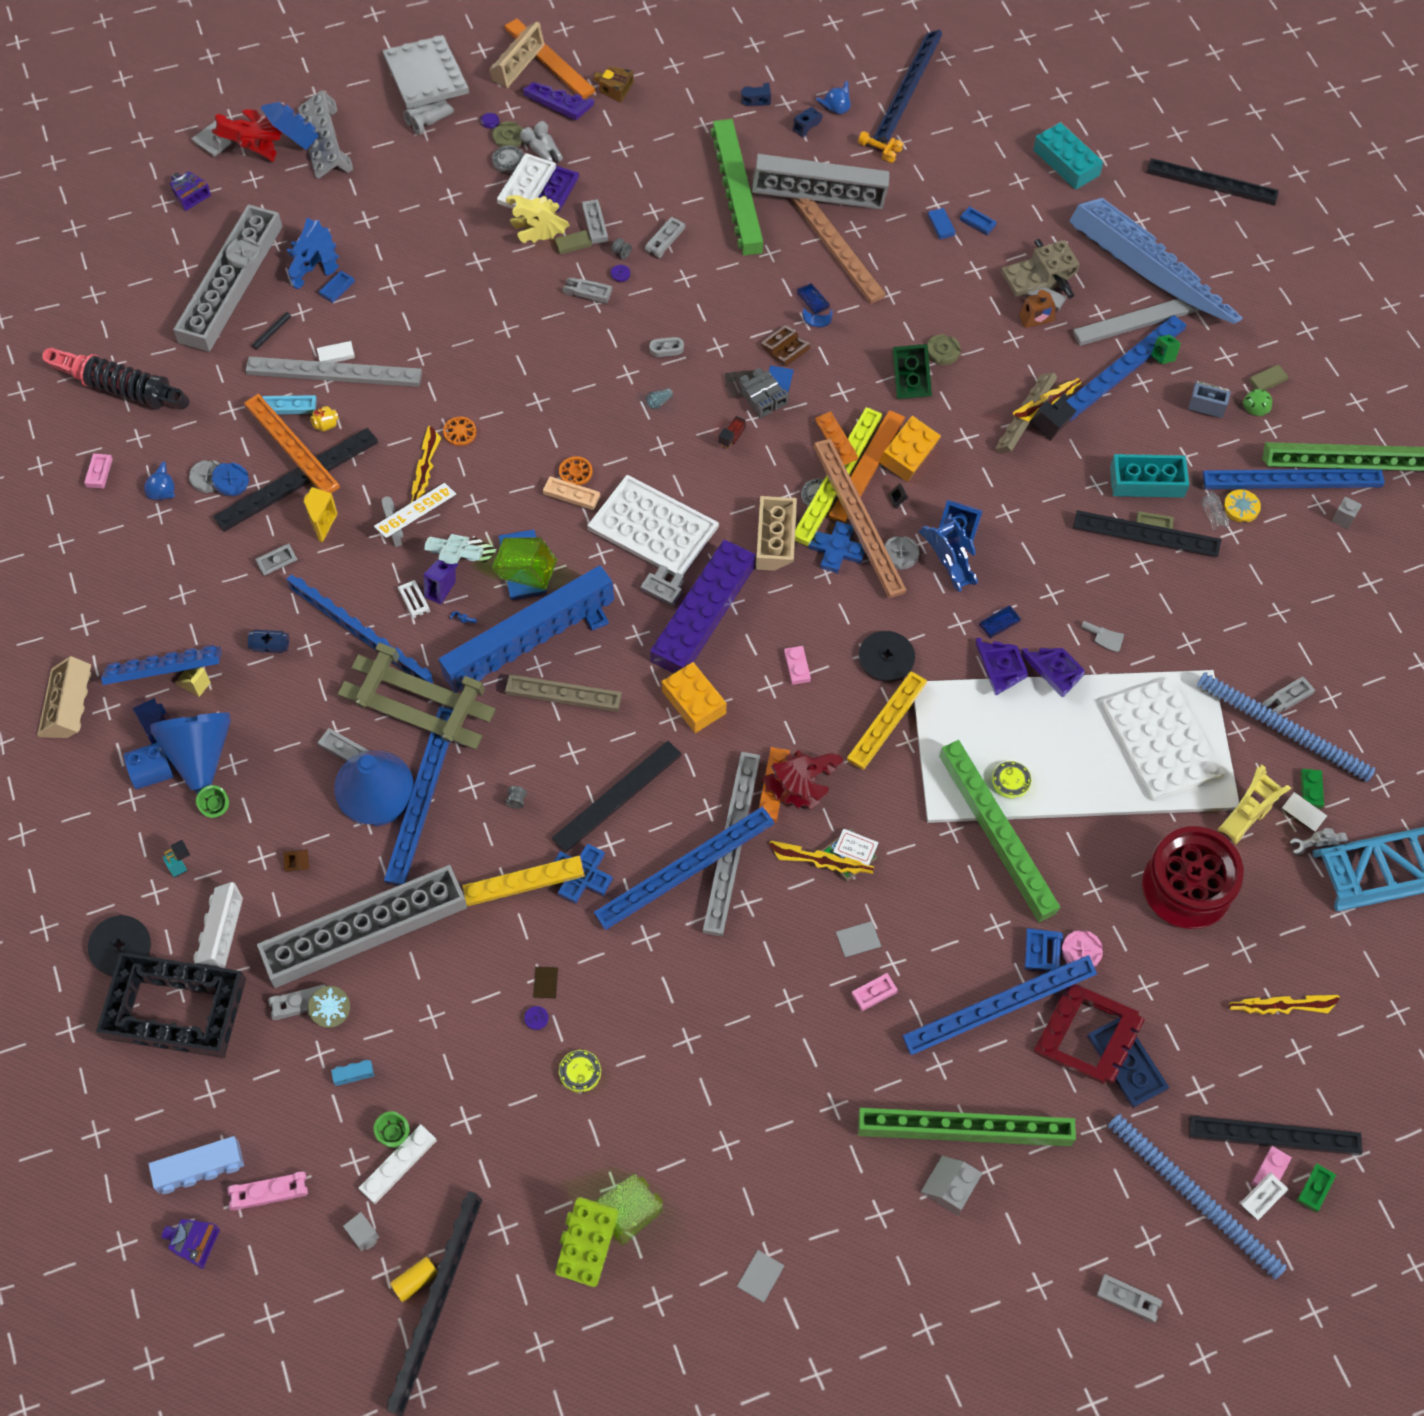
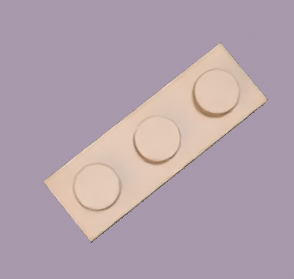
M549 477L543 489L544 495L594 510L600 498V492L553 477Z

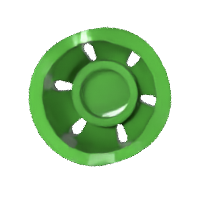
M1255 389L1245 396L1243 406L1248 413L1263 416L1271 411L1273 401L1267 391Z
M206 786L196 797L198 809L207 817H220L229 808V797L219 786Z
M389 1111L382 1114L376 1120L374 1133L382 1145L389 1148L398 1147L406 1141L409 1135V1124L399 1113Z

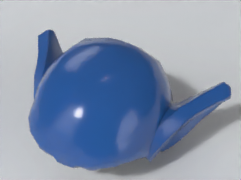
M845 81L843 88L836 87L830 89L826 93L824 100L819 97L816 100L830 112L832 111L837 114L846 113L851 107L848 82Z
M165 461L160 464L156 472L149 476L145 482L144 490L149 499L163 501L164 499L175 497L174 481L167 473Z

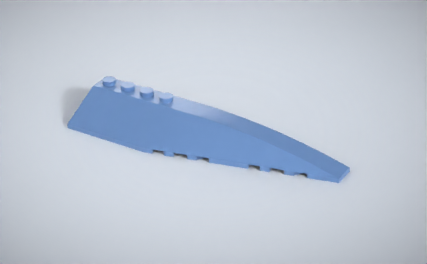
M1100 198L1077 206L1069 222L1073 224L1075 229L1084 232L1087 238L1096 241L1102 249L1111 252L1114 258L1120 259L1143 277L1175 297L1209 314L1233 324L1243 319L1230 305L1223 304L1222 298L1219 295L1212 294L1210 292L1211 288L1207 284L1203 286L1200 283L1201 279L1184 263L1177 262V257L1173 253H1167L1165 251L1166 247L1162 243L1157 244L1155 236L1105 199Z

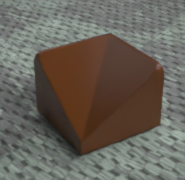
M308 849L283 852L285 872L309 869Z

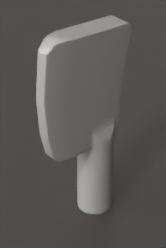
M1086 621L1083 622L1081 628L1097 634L1095 643L1116 653L1120 651L1124 634L1113 632L1103 627H1097Z

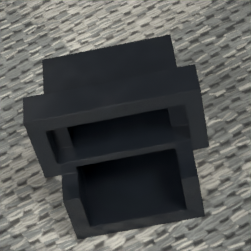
M1064 393L1053 405L1046 401L1029 423L1051 441L1068 424L1077 410L1067 402L1070 397Z

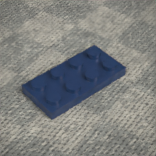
M1121 1017L1087 1035L1100 1058ZM1136 1037L1131 1049L1126 1050L1128 1055L1122 1067H1116L1119 1069V1073L1115 1082L1132 1109L1170 1088L1138 1037Z

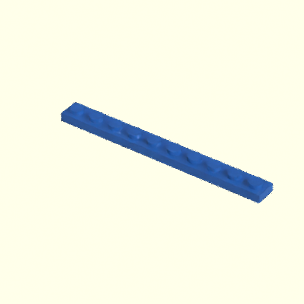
M1173 315L1069 398L1067 402L1077 410L1069 422L1152 356L1157 337L1171 335L1175 338L1186 329L1187 324Z
M1382 469L1204 470L1202 474L1204 489L1383 487L1385 484Z
M291 574L286 579L289 588L375 651L379 642L392 647L385 638L378 637L370 627H364L356 617L352 618L342 607H336L331 599L328 597L324 598L317 589L307 586L302 578H296ZM395 647L399 658L397 662L391 661L394 665L409 675L433 684L432 673L427 668H421L413 658H407L399 648Z
M439 707L436 717L448 721L453 709ZM432 732L385 875L384 882L386 884L399 886L407 881L450 742L443 740L442 736Z
M762 806L594 912L595 916L606 931L774 825L773 819Z
M1085 955L902 1035L909 1055H913L1097 975L1090 956Z

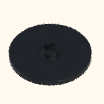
M879 631L871 634L862 642L859 649V662L862 669L870 677L879 681L893 682L904 678L910 673L915 663V651L910 641L901 634L892 631ZM885 654H889L888 659L885 658Z
M126 915L113 916L102 921L93 930L88 941V954L91 962L99 971L110 976L114 974L120 952L149 956L151 950V937L147 928L139 920ZM118 941H121L123 944H125L121 947V950H118L115 947L116 945H118Z

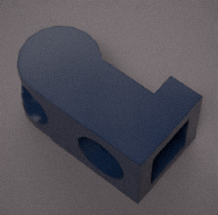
M763 83V87L752 88L747 86L742 88L741 103L744 106L771 105L770 84Z
M813 107L806 109L794 117L792 131L801 137H805L811 128L820 124L823 114Z

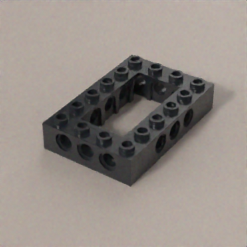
M120 952L96 1033L104 1040L225 1058L246 983V977L242 971ZM145 983L215 994L212 998L213 1006L210 1016H207L206 1019L208 1023L205 1034L196 1026L189 1028L177 1026L176 1023H171L170 1025L157 1023L152 1019L151 1021H144L132 1017L131 1014L140 984Z

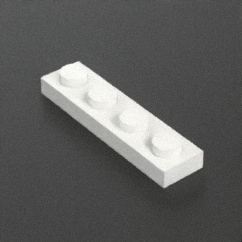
M420 1125L359 1187V1190L376 1204L437 1141L436 1138Z

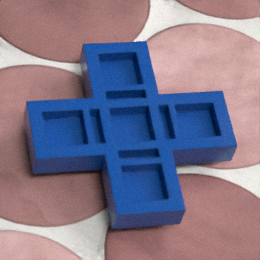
M837 521L832 535L819 531L816 532L808 549L825 553L821 569L838 574L843 559L861 564L865 550L862 544L850 541L854 531L852 525Z
M587 843L580 855L585 877L564 882L558 892V896L574 904L578 902L585 888L604 896L613 881L612 876L597 869L605 856V852ZM560 851L554 862L572 857Z

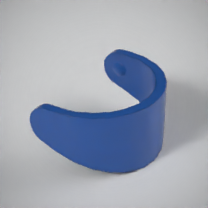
M803 308V319L810 326L826 327L832 321L833 310H830L828 315H814L807 312L806 308Z

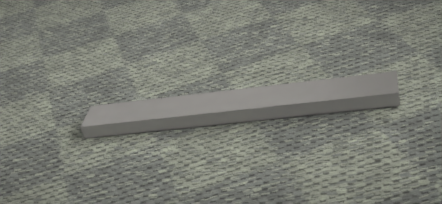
M1176 299L1074 329L1073 335L1079 345L1082 346L1167 321L1173 315L1180 317L1201 311V309L1181 299Z

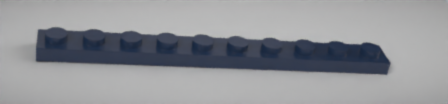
M940 29L928 32L873 137V139L880 143H886L890 140L943 35Z

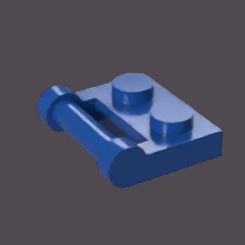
M1027 928L1025 970L1048 972L1060 967L1061 941H1063V933ZM1047 939L1052 941V964L1047 963Z

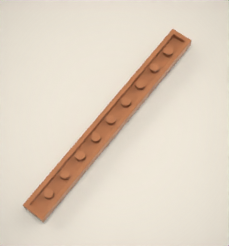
M789 197L868 302L871 304L885 298V292L814 200Z
M827 439L814 443L813 448L888 599L905 594L907 590L832 440Z

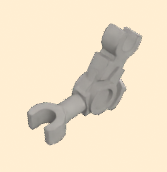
M1325 828L1315 832L1309 839L1302 841L1300 839H1292L1290 842L1292 845L1300 844L1299 849L1293 850L1296 855H1300L1307 847L1313 845L1317 847L1332 844L1334 846L1340 845V842L1348 841L1346 833L1335 834L1333 828Z

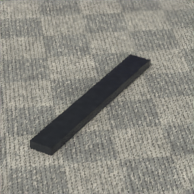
M1151 158L1146 173L1273 206L1276 204L1279 193L1277 189Z
M1079 510L1076 511L1073 529L1212 557H1218L1222 541L1220 538Z
M669 741L664 743L554 835L552 841L566 854L680 758L681 752Z
M1200 1116L1189 1117L1190 1139L1358 1156L1363 1154L1362 1136L1359 1132Z

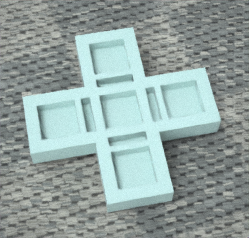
M451 534L448 540L429 537L425 543V550L439 554V560H443L448 564L458 563L461 557L469 561L480 560L484 547L469 545V537Z

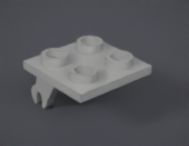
M216 121L192 138L194 143L213 157L235 142L218 137L212 133V129L216 128Z

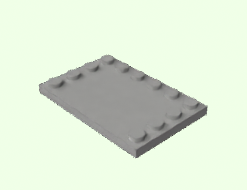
M443 35L383 50L384 58L407 109L469 93L465 79Z

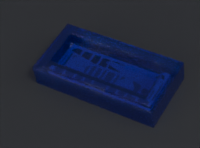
M812 283L797 289V294L815 315L830 308L829 302Z
M1009 605L981 621L979 626L991 639L1019 623L1021 618Z

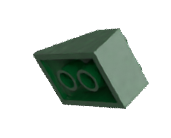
M928 344L893 347L891 356L897 399L932 397Z

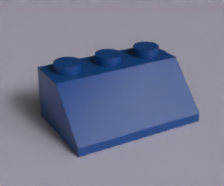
M275 102L260 107L273 126L305 150L318 138L319 135L315 131L316 127L310 121L308 123L305 122V118L301 114H295L289 105L286 104L284 106L280 102Z

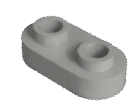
M678 337L655 339L649 345L650 353L655 357L679 355L684 350V342Z

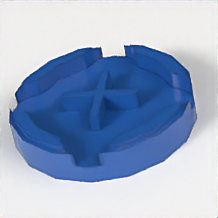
M222 463L213 471L212 483L219 493L227 496H236L247 489L249 477L247 471L237 463Z

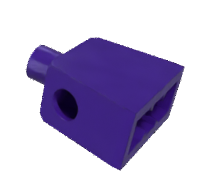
M438 559L424 573L425 598L440 605L442 604L456 582L455 569L458 563L448 564Z

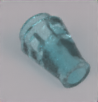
M670 388L650 392L646 397L647 404L652 409H658L673 397V392Z

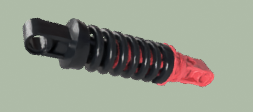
M48 348L43 352V360L53 369L70 374L76 379H81L82 384L86 387L98 388L101 391L114 393L117 396H123L135 402L139 401L142 404H148L154 409H160L164 404L180 410L189 406L190 400L181 389L170 386L167 377L151 375L139 369L134 370L130 366L126 367L114 361L109 362L105 358L101 359L95 354H90L88 357L84 355L76 356L54 348Z

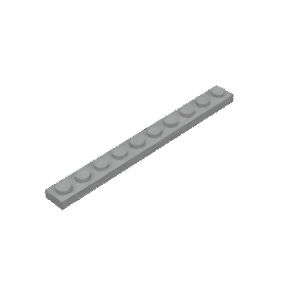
M249 357L246 367L247 375L420 387L422 370L418 368Z
M741 752L725 830L749 814L760 755ZM742 845L718 859L703 933L723 937Z

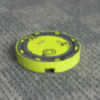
M1006 761L999 764L992 776V783L996 792L1002 797L1009 799L1024 796L1029 791L1032 782L1029 770L1021 763L1015 761Z
M577 1050L570 1052L560 1063V1079L563 1085L572 1092L590 1091L597 1085L601 1077L599 1060L588 1051Z

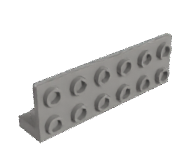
M321 90L298 108L299 114L305 118V122L308 123L310 121L316 127L315 131L319 135L308 148L315 177L318 179L336 166L348 173L353 170L350 157L339 150L330 113L333 115L337 112L335 100Z

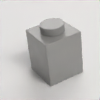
M1345 497L1332 522L1349 529L1362 505Z
M362 1212L343 1226L361 1251L364 1249L368 1250L377 1243L379 1236Z

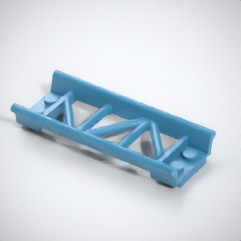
M1424 827L1313 850L1314 858L1322 856L1336 891L1335 911L1339 912L1423 894L1424 853L1417 839L1418 836L1424 835ZM1408 838L1422 871L1385 843ZM1364 848L1354 873L1346 851ZM1373 850L1387 886L1362 891L1359 884ZM1383 852L1418 879L1397 884L1393 879Z

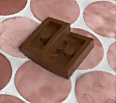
M784 325L761 342V346L766 352L785 367L811 349L810 343L798 337L797 331L787 325Z

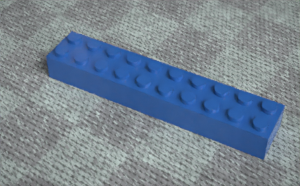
M599 565L440 657L438 660L444 679L455 693L463 691L462 680L464 676L480 681L487 674L499 670L504 664L513 662L521 654L530 652L538 644L545 643L550 637L562 633L571 625H576L587 615H593L598 608L610 605L614 601L611 578Z

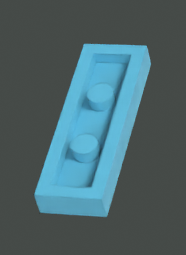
M316 395L263 396V399L276 414H312L316 410Z

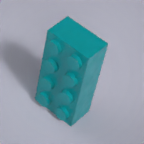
M1061 122L1036 136L1033 151L1075 190L1100 176L1104 161Z
M1114 454L1110 465L1113 496L1185 498L1189 488L1186 455Z

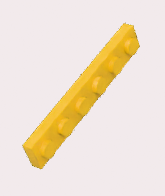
M910 671L847 757L848 762L864 771L926 686V679Z
M576 856L463 885L467 906H472L585 877L581 857Z

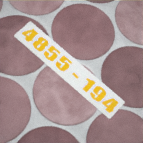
M443 483L374 527L387 538L455 496L456 493Z

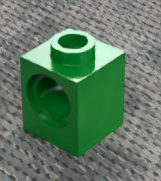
M1171 335L1157 337L1151 355L1161 364L1174 362L1181 343Z

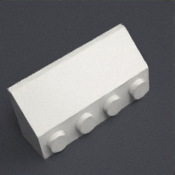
M233 882L216 887L214 894L210 895V909L204 917V931L199 935V950L194 954L195 964L225 968L243 901L242 895Z

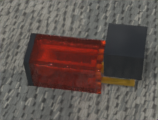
M735 416L729 427L722 430L718 440L721 447L726 446L728 450L731 444L735 445L746 428V420Z

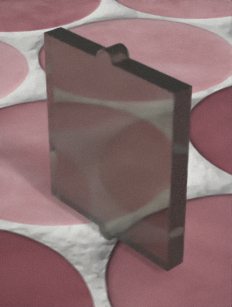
M754 370L725 373V388H727L729 398L743 397L739 378L747 375L750 380L753 379Z

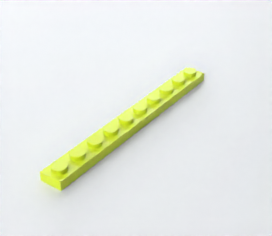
M867 407L848 438L858 458L882 417V413ZM857 460L844 465L848 474H850ZM828 476L825 477L795 529V541L809 546L837 497Z

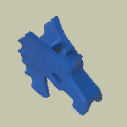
M307 218L297 242L292 241L291 243L293 249H287L288 255L293 258L288 274L295 289H300L304 285L302 277L307 272H311L318 262L322 263L326 276L333 274L339 268V265L336 263L339 255L335 253L336 244L332 242V235L329 229L322 227L319 220L313 221ZM309 262V265L305 266L304 263Z
M952 514L944 518V526L938 529L924 526L919 530V533L932 546L940 562L946 567L954 587L958 592H961L963 586L967 584L976 585L978 583L976 574L970 569L965 549L973 556L976 554L972 539L966 536L965 529H961L960 523L956 521V517L952 518Z

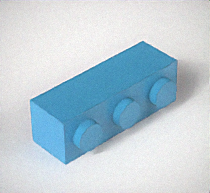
M362 1060L361 1063H350L348 1066H338L331 1070L335 1086L375 1076L371 1060Z

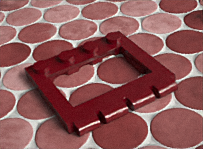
M1074 984L1067 987L1034 1048V1053L1103 1085L1105 1081L1113 1084L1119 1073V1069L1116 1067H1122L1128 1055L1126 1050L1131 1049L1137 1037L1136 1033H1139L1145 1019L1139 1016V1011ZM1083 1001L1110 1015L1114 1014L1121 1017L1097 1067L1058 1050Z

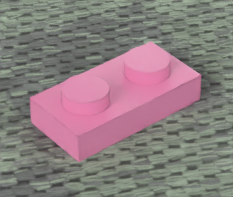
M93 453L84 482L86 487L104 489L113 460L111 455Z
M803 646L784 649L792 685L810 682L811 677Z
M888 973L852 991L851 995L860 1010L864 1011L896 994L898 989Z
M1272 1146L1251 1184L1257 1186L1270 1172L1280 1180L1291 1157Z

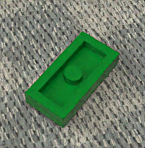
M1302 769L1300 772L1302 798L1314 807L1322 809L1324 807L1322 770Z
M1316 1163L1296 1202L1317 1213L1336 1174Z

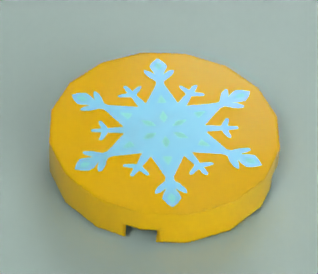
M1241 489L1234 490L1227 495L1224 501V511L1230 519L1236 522H1251L1258 516L1261 504L1253 493Z

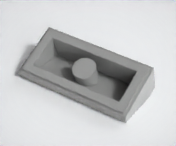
M289 543L255 559L264 576L297 560Z

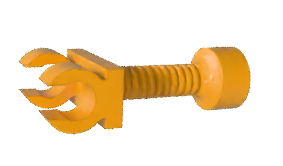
M862 131L858 139V144L863 146L870 144L883 150L882 160H886L888 163H893L896 159L895 152L899 153L903 149V142L892 138L889 144L886 145L870 138L869 133Z

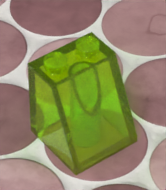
M541 537L504 538L492 569L500 579L546 590L558 559Z
M635 1173L594 1201L616 1208L619 1211L613 1234L623 1246L663 1212V1201L657 1193L652 1194L648 1189L649 1184L642 1176L638 1178Z

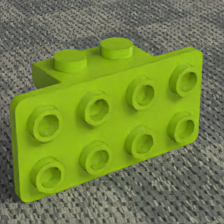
M582 1197L576 1199L573 1212L568 1213L565 1225H568V1229L563 1231L559 1243L563 1247L555 1271L558 1276L592 1287L598 1285L619 1214L616 1208Z

